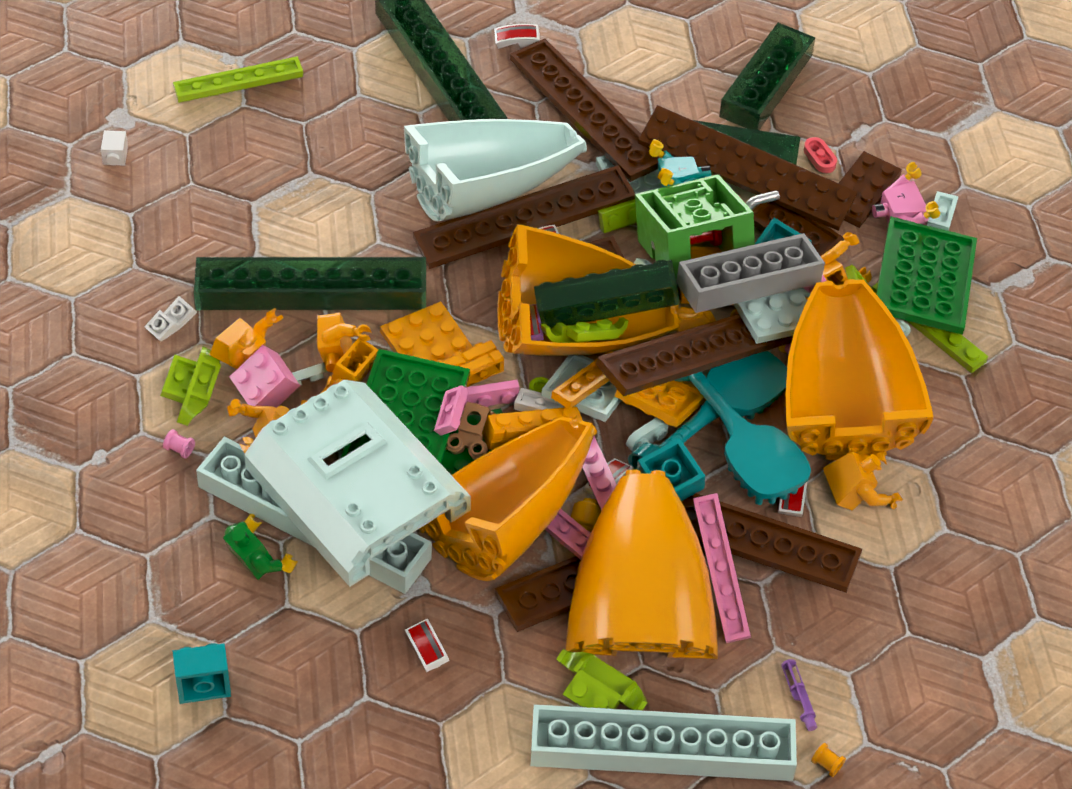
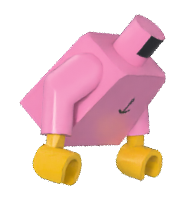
M911 162L906 167L908 173L906 175L903 174L882 193L880 204L872 206L874 218L885 216L889 223L892 216L926 225L929 217L936 219L940 216L938 204L935 201H931L926 205L915 182L910 181L911 178L918 179L921 176L920 168H917L915 162Z

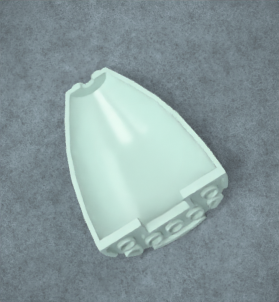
M477 119L404 126L406 154H409V159L412 163V166L409 167L412 184L416 183L419 192L417 198L425 213L434 221H445L473 214L511 201L538 187L562 170L578 155L587 151L585 140L577 135V132L568 123Z

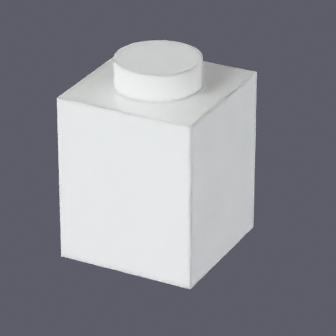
M104 130L101 145L103 165L125 166L128 150L126 131Z

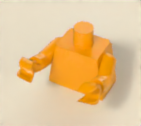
M846 232L843 235V241L838 242L832 249L821 255L825 262L823 276L827 281H833L835 285H843L848 280L843 265L835 259L841 256L848 249V246L860 243L857 235L851 232ZM866 267L859 270L860 274L869 283L872 279L870 270L867 272Z
M273 308L266 313L265 317L255 323L254 328L239 318L215 338L209 355L238 369L262 345L265 346L267 329L273 323L281 321L283 316H276V308Z
M341 313L317 317V348L328 372L334 371L335 364L352 346L351 337L358 336L362 341L371 340L369 335H362L363 332L372 333L367 325L362 324L357 328L355 325L345 324Z
M358 337L335 364L331 379L335 382H339V379L361 382L368 374V371L372 369L379 349L366 341L360 340Z
M236 398L227 406L230 417L240 413L242 416L258 418L253 426L255 438L270 421L277 420L289 411V408L285 406H278L276 408L274 406L241 405L240 400ZM250 437L242 438L247 445L239 444L244 453H246L254 441Z
M848 452L845 456L823 468L838 506L853 511L864 500L870 506H886L889 504L892 509L897 508L895 502L903 500L898 492L888 496L886 494H878L874 490L878 482L873 471L881 470L880 461L887 465L884 453L860 455L856 452Z

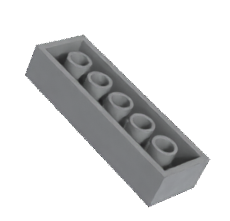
M803 233L679 262L676 283L695 313L815 285L822 280L825 262Z

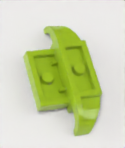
M620 317L615 324H612V321L608 319H602L597 321V323L590 324L577 322L576 325L567 326L563 323H557L553 329H550L546 324H541V330L549 340L557 343L612 340L619 338L624 333L629 320Z
M202 346L197 362L174 355L160 395L182 403L177 423L186 426L208 406L221 367L220 360L209 355L211 350L207 349V347Z
M563 649L556 659L564 667L576 674L563 695L580 707L616 709L621 703L630 710L643 711L648 703L635 680L630 679L594 654L570 652Z

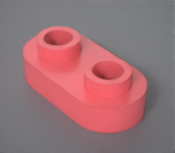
M811 137L805 141L804 153L813 166L821 173L833 172L836 169L837 158L828 145L817 137Z

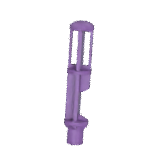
M793 659L785 660L781 667L790 687V692L794 700L801 701L804 709L800 719L802 722H805L808 731H813L817 729L816 715L796 661ZM795 666L801 683H797L792 668ZM787 669H789L794 682L792 686H790L785 672Z

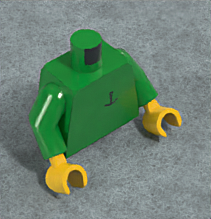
M250 514L244 522L241 521L226 528L225 536L223 537L226 545L257 580L266 573L280 572L281 570L291 573L298 561L292 560L293 556L288 553L284 555L282 561L279 559L274 560L264 545L253 534L262 524V522L253 520L254 514Z

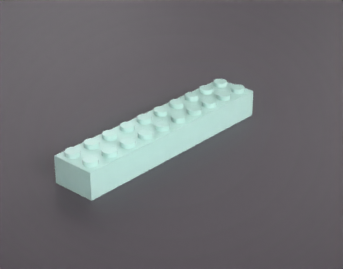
M224 436L197 468L198 487L249 514H254L255 517L313 546L248 472L245 464V453L240 445ZM411 533L369 560V576L406 594L432 559V542L415 533Z
M534 705L530 766L793 781L797 767L796 719Z

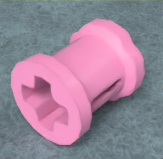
M174 429L168 432L163 442L165 450L171 449L180 453L184 459L190 456L195 447V440L193 438L187 439L179 435Z

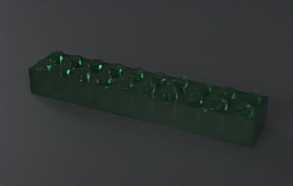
M375 0V14L448 121L508 119L425 0Z
M196 257L194 281L196 310H272L273 308H276V310H421L426 308V257Z

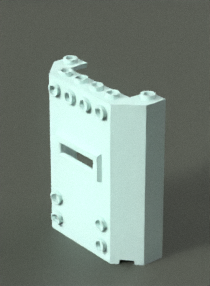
M343 380L333 384L326 391L311 397L299 407L289 410L287 414L277 420L270 421L262 428L244 454L248 472L349 587L370 574V559L443 513H445L446 518L450 522H453L471 510V496L363 382ZM364 434L371 439L329 466L323 461L326 457Z

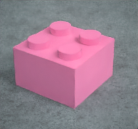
M264 345L229 376L247 404L252 406H274L277 408L300 387V384L280 355Z

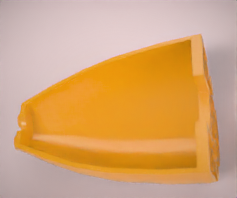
M517 224L508 245L510 248L508 260L504 259L501 277L505 279L502 283L501 291L498 293V332L500 341H504L503 348L506 352L540 356L592 355L621 350L679 330L681 320L678 314L675 313L679 307V299L676 297V288L627 259L596 245L554 232ZM538 304L541 324H546L550 329H553L557 323H563L566 326L576 325L577 322L590 324L597 323V321L602 319H608L612 321V324H615L620 317H624L629 322L624 333L619 338L612 340L557 343L549 340L543 333L544 340L533 341L531 340L529 305Z
M849 279L843 285H835L833 281L817 282L795 328L788 355L786 423L789 438L791 441L799 444L802 451L812 456L817 453L825 455L826 459L835 461L845 456L848 452H856L860 455H871L881 452L886 456V451L894 448L902 450L914 443V438L917 435L926 433L933 421V411L926 384L909 341L888 308L863 279Z
M559 417L472 461L452 474V477L471 496V510L453 522H450L446 518L445 513L419 528L422 533L426 531L435 541L433 547L444 558L449 556L458 563L456 568L477 580L492 581L496 579L527 551L558 514L571 493L585 463L592 439L597 434L595 426L590 422H578L571 418Z
M627 470L626 475L619 479L606 501L589 535L578 567L569 612L566 639L567 651L616 656L618 651L667 653V658L718 659L716 616L708 568L697 534L684 505L669 478L666 477V472L655 470L651 471V474H641L639 470Z

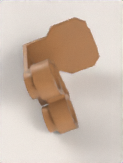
M467 402L458 427L459 432L458 434H450L447 449L452 454H460L465 448H468L470 456L476 460L489 452L486 443L483 441L484 436L482 432L487 416L495 413L489 407ZM470 413L481 416V421L477 425L468 423L467 416ZM453 439L459 440V444L457 446L451 445V441ZM480 445L482 450L478 453L474 452V447Z

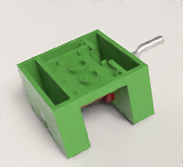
M713 175L635 194L638 242L650 257L656 260V264L668 279L676 281L679 262L691 259L690 245L709 241L714 246L719 245V249L722 252L755 245L754 212L752 209L755 205L778 200L780 198L779 192L773 191L756 195L745 203L719 175Z

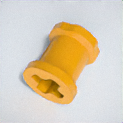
M823 743L814 753L811 762L814 764L818 763L829 771L831 777H834L844 765L846 758L844 756L839 757L828 748V744Z

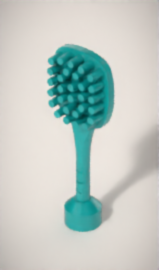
M764 351L711 368L706 378L741 417L747 416L748 419L753 420L755 413H763L766 407H770L785 392L787 367L776 356L768 351ZM706 400L699 411L662 444L656 445L646 442L633 451L628 457L629 465L634 467V470H637L639 459L678 438L685 443L704 426L719 418V415Z
M702 372L675 380L677 382L691 381L723 421L730 436L724 450L728 470L733 472L735 480L740 481V487L747 489L749 497L755 496V504L761 505L763 499H768V503L774 504L777 497L785 500L788 493L796 494L798 488L809 480L811 466L806 456L784 432L774 426L751 424L741 417L725 401Z

